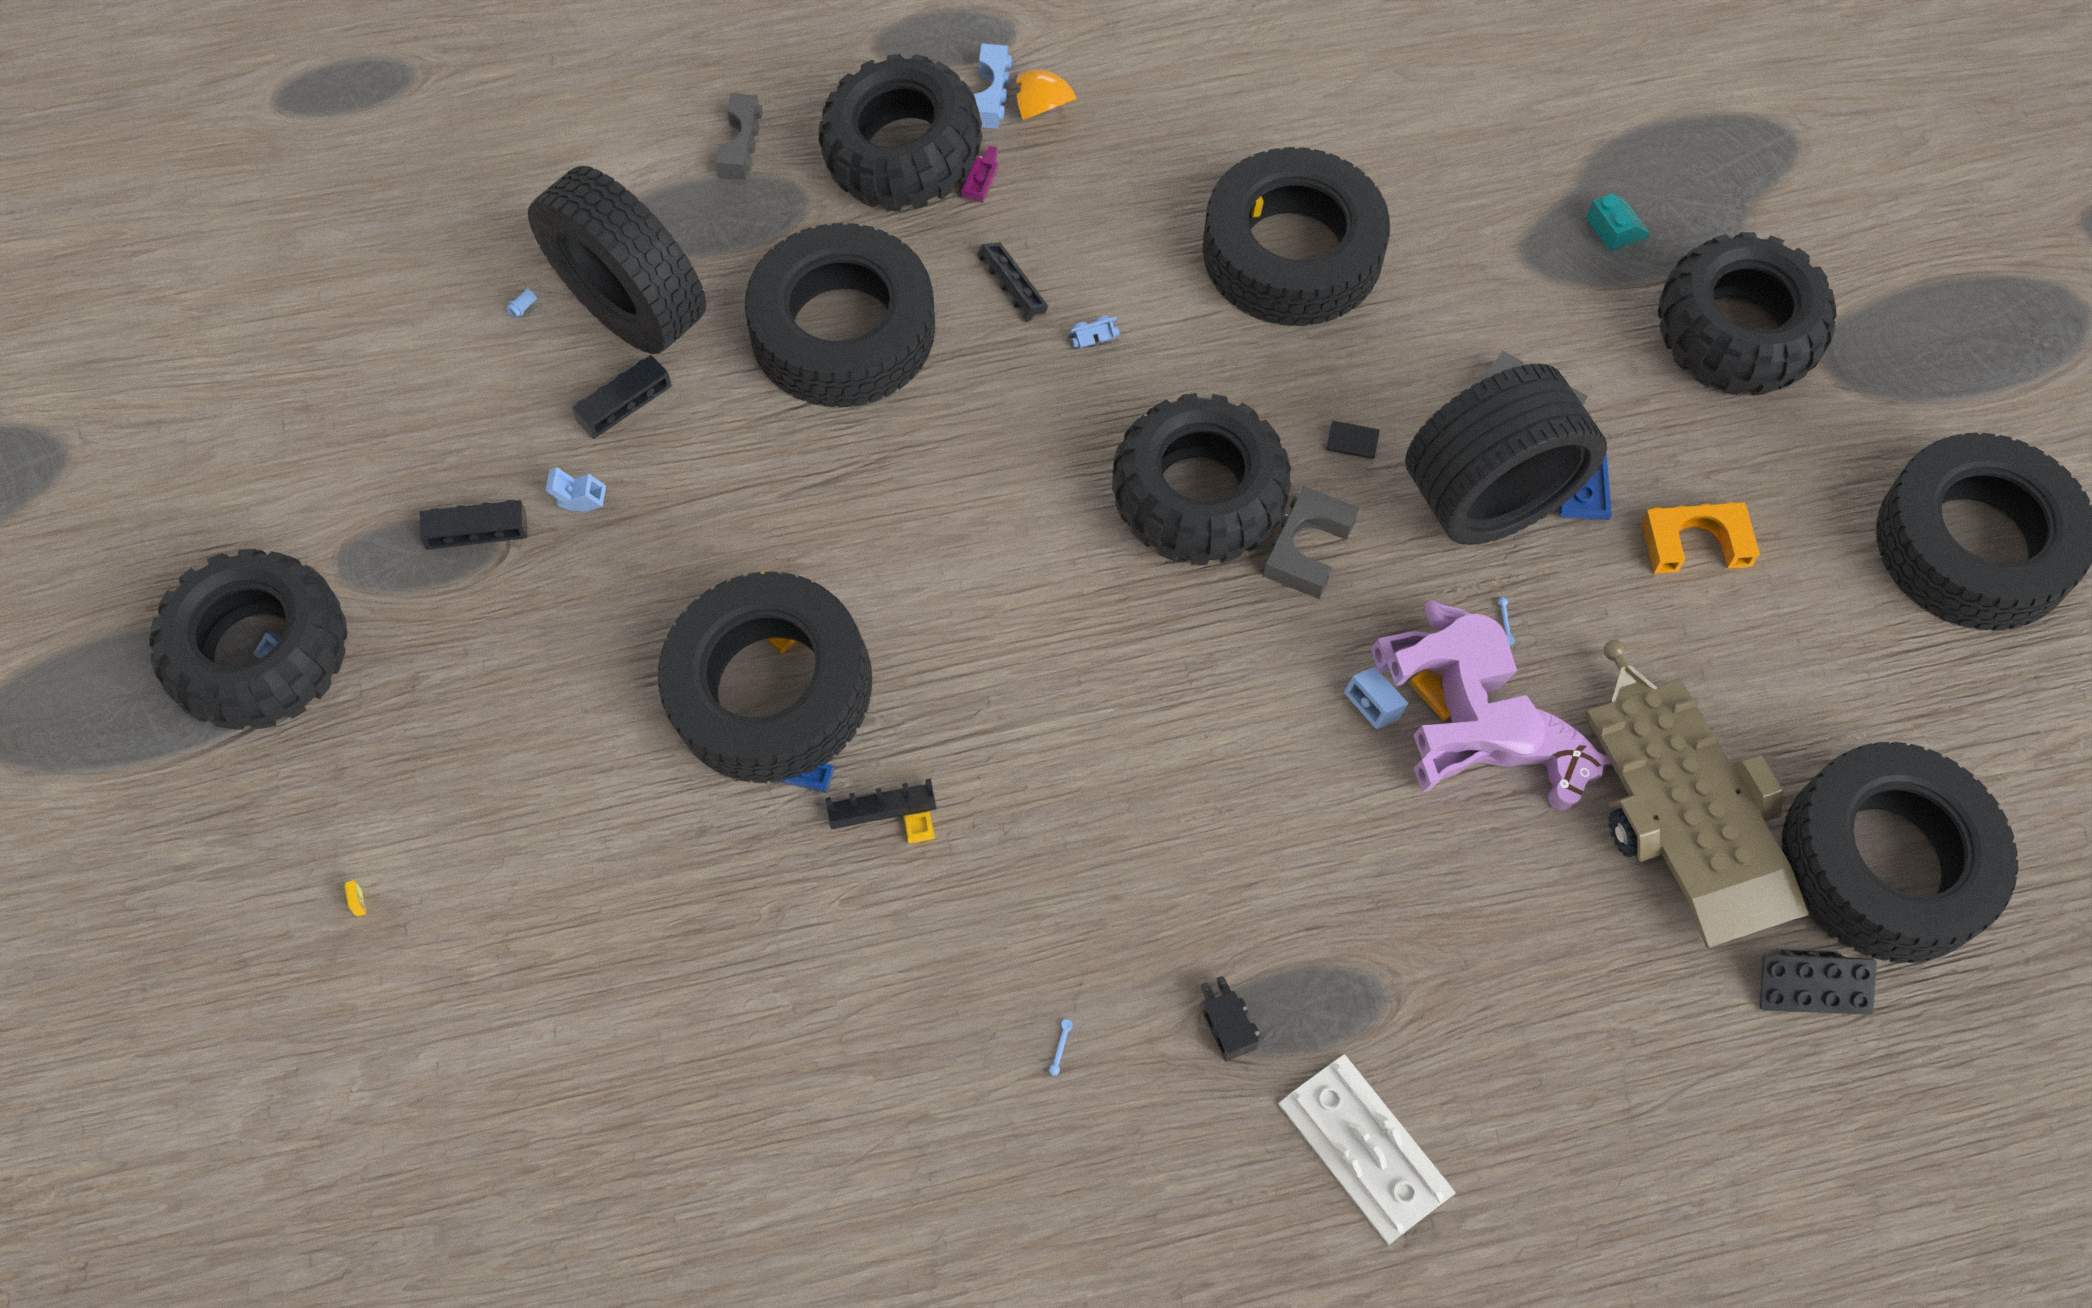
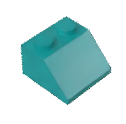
M1612 193L1592 201L1586 219L1610 252L1650 237L1651 233L1626 200Z

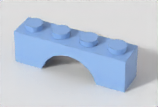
M981 45L979 73L981 77L990 81L992 85L987 90L974 94L979 109L982 127L998 129L1000 119L1004 120L1005 106H1002V102L1006 103L1007 89H1004V87L1009 86L1010 73L1007 72V69H1011L1012 56L1008 55V46Z

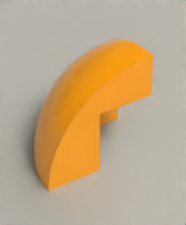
M1032 69L1020 73L1017 77L1016 83L1021 90L1017 94V101L1023 120L1077 99L1068 83L1050 71Z

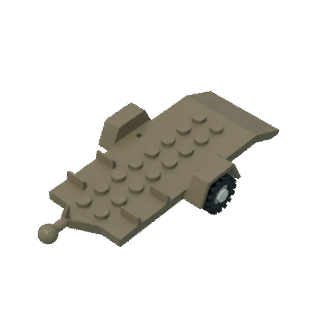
M1611 640L1607 642L1603 649L1604 655L1609 660L1614 661L1620 670L1615 689L1609 704L1589 709L1585 716L1629 794L1628 797L1608 803L1610 807L1619 805L1622 807L1610 812L1608 819L1611 822L1609 823V828L1612 829L1610 833L1615 838L1614 843L1618 845L1619 852H1622L1623 856H1627V858L1637 855L1640 862L1663 855L1690 904L1700 936L1707 948L1809 915L1792 867L1765 821L1782 816L1783 790L1763 756L1759 755L1731 764L1718 743L1720 735L1712 733L1697 707L1699 699H1692L1682 681L1660 688L1656 687L1632 665H1628L1623 656L1625 648L1620 641Z

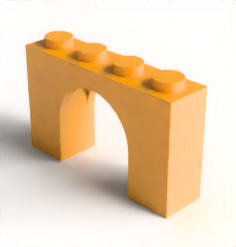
M1726 502L1715 505L1705 503L1699 506L1688 507L1679 505L1674 508L1654 507L1647 509L1641 521L1654 574L1679 572L1685 561L1679 531L1690 527L1705 529L1716 536L1721 544L1727 568L1752 567L1760 555L1745 502Z

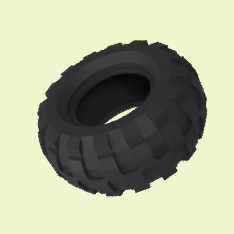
M901 54L887 55V60L875 63L874 60H870L860 65L861 69L858 73L854 75L848 73L839 81L837 92H830L825 102L822 121L819 124L818 141L824 162L831 173L832 179L846 193L849 192L855 199L873 208L880 204L887 211H901L902 206L912 205L915 210L928 206L927 200L936 196L942 200L953 192L952 189H954L956 182L963 183L973 167L976 156L979 154L983 137L981 132L982 121L974 94L964 81H961L960 77L953 70L940 61L934 64L927 56L914 54L911 59H904ZM916 118L931 123L926 133L914 142L904 146L891 148L870 143L874 135L882 127L896 120Z
M1740 232L1739 235H1735L1733 238H1730L1727 234L1714 237L1697 248H1693L1678 261L1676 267L1670 272L1658 305L1659 319H1662L1659 324L1660 332L1666 348L1672 349V356L1678 366L1683 371L1691 369L1696 373L1695 380L1708 387L1712 382L1723 386L1724 393L1738 395L1744 390L1750 391L1752 396L1767 394L1776 389L1788 387L1804 378L1808 371L1817 366L1829 347L1835 332L1834 320L1836 318L1833 290L1829 289L1828 277L1820 266L1812 267L1810 265V256L1799 247L1792 250L1783 245L1785 240L1771 235L1766 240L1757 238L1755 232ZM1728 296L1751 299L1764 306L1773 315L1779 328L1769 331H1752L1741 328L1721 314L1714 300Z
M1197 393L1181 395L1176 402L1170 403L1167 399L1150 408L1147 416L1142 415L1131 425L1124 434L1123 442L1117 447L1113 461L1112 490L1115 493V505L1122 520L1125 523L1127 522L1128 526H1131L1133 535L1145 546L1150 547L1152 545L1158 549L1157 552L1162 557L1172 561H1176L1178 557L1191 560L1190 565H1206L1210 560L1219 559L1221 563L1239 558L1244 550L1249 552L1251 549H1255L1270 536L1272 528L1274 529L1279 525L1286 510L1291 487V466L1285 448H1282L1281 439L1267 420L1261 421L1258 419L1259 416L1253 408L1243 402L1239 406L1228 402L1227 396L1212 394V398L1207 399L1198 398ZM1194 457L1208 458L1218 461L1229 468L1237 477L1240 485L1223 498L1211 501H1198L1177 493L1166 482L1163 473L1178 461Z
M239 549L238 555L231 557L223 553L207 559L208 565L196 572L191 567L179 577L180 585L174 592L167 590L159 602V617L153 618L150 633V646L153 650L151 664L154 674L170 698L185 713L198 721L207 722L209 720L216 727L244 730L245 726H251L254 729L276 726V720L286 716L294 719L307 711L305 705L313 698L321 699L330 688L332 674H338L346 650L344 640L347 639L346 617L341 610L339 600L326 580L314 568L308 565L303 566L296 558L273 551L267 555L266 552L256 549ZM257 614H274L286 618L285 629L281 639L264 657L241 666H225L215 663V650L219 640L236 622Z

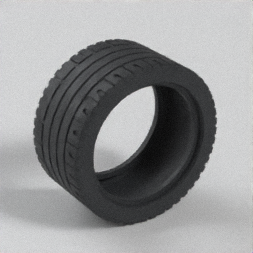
M1525 364L1493 374L1491 377L1475 383L1471 388L1465 389L1460 395L1453 397L1449 403L1444 404L1440 410L1433 414V417L1425 422V425H1422L1419 432L1414 436V440L1411 441L1410 447L1407 449L1405 465L1409 475L1448 537L1459 544L1478 545L1515 534L1519 530L1535 524L1538 520L1545 518L1549 513L1554 512L1559 506L1561 507L1598 471L1606 455L1607 442L1558 369L1547 364Z

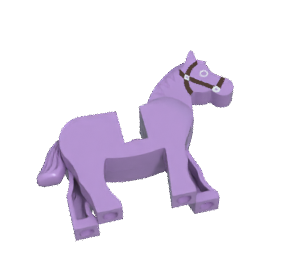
M1431 599L1424 605L1427 620L1430 626L1442 631L1437 633L1411 631L1378 638L1370 648L1379 672L1386 671L1389 667L1395 686L1403 685L1412 675L1424 669L1442 676L1443 696L1453 723L1422 725L1413 734L1422 760L1414 767L1422 793L1430 791L1441 779L1455 776L1475 763L1482 762L1502 767L1543 764L1547 767L1548 778L1552 784V788L1548 793V802L1553 808L1563 811L1578 802L1585 785L1590 781L1595 782L1602 776L1603 769L1608 768L1612 764L1608 756L1598 753L1593 745L1569 724L1552 714L1536 709L1527 695L1488 704L1487 693L1499 690L1517 672L1506 634L1500 624L1494 619L1481 614H1470L1463 609L1448 606Z

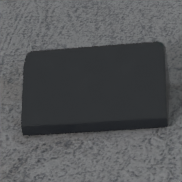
M1332 421L1326 450L1374 459L1380 430Z

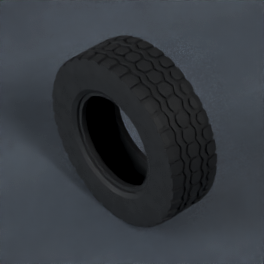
M1295 147L1269 149L1268 152L1256 153L1253 157L1249 156L1241 160L1240 164L1236 163L1232 166L1229 172L1227 171L1220 178V181L1217 182L1211 193L1206 210L1202 248L1207 273H1209L1213 284L1216 285V289L1222 296L1225 295L1226 300L1232 305L1236 304L1237 308L1241 311L1248 312L1250 316L1260 320L1263 318L1266 322L1274 324L1278 322L1280 325L1292 326V324H1296V326H1307L1310 323L1315 325L1323 323L1325 320L1328 322L1337 319L1338 316L1341 317L1360 305L1378 281L1390 236L1389 212L1385 199L1382 198V193L1377 186L1375 187V183L1370 177L1365 176L1361 169L1354 167L1349 161L1341 160L1339 156L1299 147V149H1295ZM1262 196L1264 203L1261 215L1253 218L1250 210L1253 204ZM1300 213L1314 217L1326 224L1336 235L1339 245L1330 253L1315 259H1287L1265 249L1255 239L1251 229L1258 222L1271 215Z
M577 166L552 184L529 206L528 220L531 224L532 233L552 268L555 269L561 280L564 281L565 285L587 310L626 343L645 353L659 354L671 346L704 315L707 306L705 293L702 290L703 287L695 269L691 266V262L686 254L683 253L682 248L673 239V236L662 225L660 220L634 194L626 190L618 181H614L609 175L603 174L602 171L593 169V167Z
M831 223L828 226L827 224L818 225L813 229L810 227L801 230V233L796 232L786 237L787 240H781L774 245V249H770L763 256V260L760 259L747 285L745 315L752 349L757 362L766 376L777 387L779 386L781 390L789 395L792 393L793 397L797 399L807 400L808 403L815 405L851 407V405L855 404V406L867 404L869 401L872 403L881 400L883 396L887 397L895 393L896 389L900 390L908 384L909 379L912 380L919 373V369H922L927 361V357H929L935 336L933 287L921 259L915 252L913 253V250L906 243L902 244V241L897 237L890 236L888 232L880 229L875 230L871 226H859V224L847 223V225ZM836 289H853L868 293L877 298L887 309L885 317L873 330L860 337L843 341H831L814 337L801 329L795 322L799 311L808 301L817 295Z
M1978 433L1957 434L1940 439L1922 449L1909 461L1882 501L1877 517V546L1880 556H1883L1882 561L1886 569L1890 570L1889 574L1895 583H1899V588L1907 596L1910 595L1912 597L1911 600L1920 607L1924 606L1927 608L1926 611L1931 614L1939 615L1943 620L1954 624L1956 622L1959 626L1975 627L1977 630L1988 631L1992 629L1993 631L2008 628L2009 630L2033 623L2050 613L2083 579L2092 564V505L2089 504L2091 501L2086 492L2082 491V486L2077 479L2072 478V474L2063 465L2060 466L2056 459L2050 455H2045L2044 451L2035 446H2028L2029 444L2018 439L2012 440L2011 437L2003 435L1995 436V434L1982 433L1981 435ZM1970 499L1981 501L2000 509L2021 529L2028 546V560L2020 563L2002 564L1990 562L1971 554L1959 545L1949 533L1942 516V504L1952 500Z
M765 571V574L761 572L748 573V576L740 575L731 578L729 582L723 581L715 585V588L712 590L708 589L700 595L698 600L695 599L686 607V612L683 611L676 619V625H672L667 634L668 640L664 641L661 650L662 656L659 658L658 687L665 713L690 751L708 767L730 778L735 777L740 781L750 782L752 780L754 783H767L768 781L772 783L785 781L784 778L801 777V773H811L818 769L817 766L825 765L833 759L832 756L834 754L838 755L846 747V743H850L857 733L856 729L860 728L865 718L864 713H867L870 704L869 697H871L872 693L871 661L852 615L843 603L829 590H826L825 587L816 582L812 583L810 579L799 575L796 577L794 574L782 572V574ZM769 638H786L800 642L814 652L815 668L810 684L801 697L786 709L764 717H745L734 714L720 705L718 692L724 669L738 652L750 644Z
M1889 742L1870 743L1854 748L1835 758L1799 792L1785 818L1781 849L1792 867L1806 909L1810 912L1809 916L1817 924L1820 923L1823 926L1822 929L1831 937H1837V941L1848 948L1853 947L1856 952L1866 956L1872 955L1871 958L1883 961L1889 960L1896 963L1923 962L1945 956L1963 946L1992 925L2008 905L2017 881L2018 860H2016L2018 852L2016 843H2013L2015 837L2012 828L2007 824L2008 819L2003 809H1999V803L1992 793L1989 794L1986 791L1988 789L1979 779L1975 780L1971 772L1964 767H1959L1958 763L1952 759L1942 757V754L1931 749L1924 750V747L1914 744L1907 746V743L1892 742L1890 744ZM1867 809L1890 811L1910 820L1925 833L1933 844L1941 865V883L1936 895L1918 896L1901 892L1884 883L1868 868L1855 842L1854 823L1858 811Z

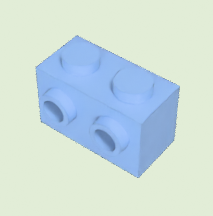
M1376 667L1354 675L1344 691V694L1376 729L1398 721L1408 705V702Z

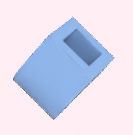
M555 467L549 470L545 491L557 498V506L570 511L587 512L603 507L606 485L590 474L574 479Z

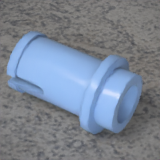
M525 289L514 301L508 302L507 312L514 318L522 317L524 311L532 303L536 302L537 298L532 291Z

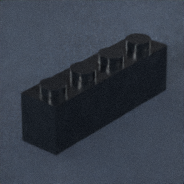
M649 355L573 406L572 409L576 421L595 439L672 387L669 373L652 355Z
M506 500L505 502L498 503L484 502L471 506L458 505L445 509L432 508L427 511H420V538L426 550L527 538V513L521 500Z

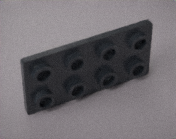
M1781 949V955L1765 954L1762 960L1760 1009L1763 1011L1871 1015L1874 1010L1877 961L1872 958H1847L1837 951Z

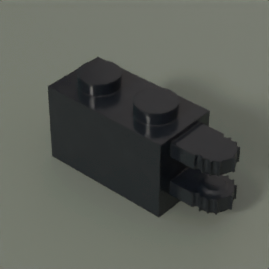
M1224 976L1216 978L1217 986L1222 993L1220 997L1215 998L1208 983L1201 984V990L1207 1001L1203 1005L1202 1013L1225 1062L1256 1050L1260 1033L1255 1023L1249 1022L1246 1015L1248 1009L1243 998H1238L1235 990L1231 992Z

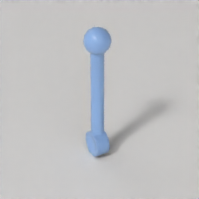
M1500 597L1498 605L1501 606L1505 634L1509 646H1512L1515 639L1510 634L1506 609L1508 600L1505 597Z
M1069 1019L1063 1020L1061 1024L1063 1031L1053 1065L1049 1067V1073L1053 1076L1060 1072L1058 1065L1068 1031L1072 1029L1073 1025Z

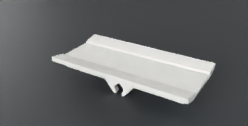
M1345 1054L1278 1103L1279 1107L1388 1246L1456 1194Z

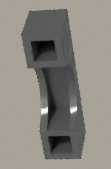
M731 93L727 108L730 126L739 130L740 134L733 141L719 146L716 165L719 178L746 180L747 172L752 169L751 153H755L756 142L754 138L759 134L758 119L762 118L763 108L762 105H759L757 95Z

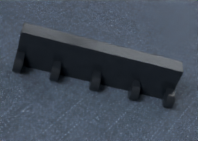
M1002 243L982 244L977 257L980 261L986 259L989 263L988 272L990 275L997 274L1002 281L1000 284L1002 291L1009 290L1014 297L1012 300L1013 306H1021L1024 310L1023 319L1025 322L1032 320L1035 314L1046 313L1049 306Z
M931 778L925 780V785L908 788L907 783H902L903 789L883 793L881 788H875L876 794L855 798L854 793H849L850 799L832 802L831 797H827L825 800L830 828L836 829L936 810Z

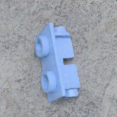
M1102 316L1097 318L1095 323L1087 325L1086 322H1081L1073 325V329L1068 334L1069 337H1075L1072 338L1073 347L1080 349L1094 345L1093 335H1097L1099 343L1116 339V336H1119V329L1117 326L1113 327V324L1117 317L1109 318V316Z

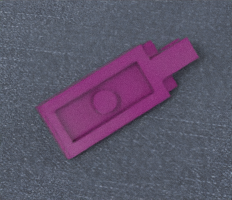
M988 146L984 157H976L962 189V197L984 203L998 170L999 161L996 160V147Z

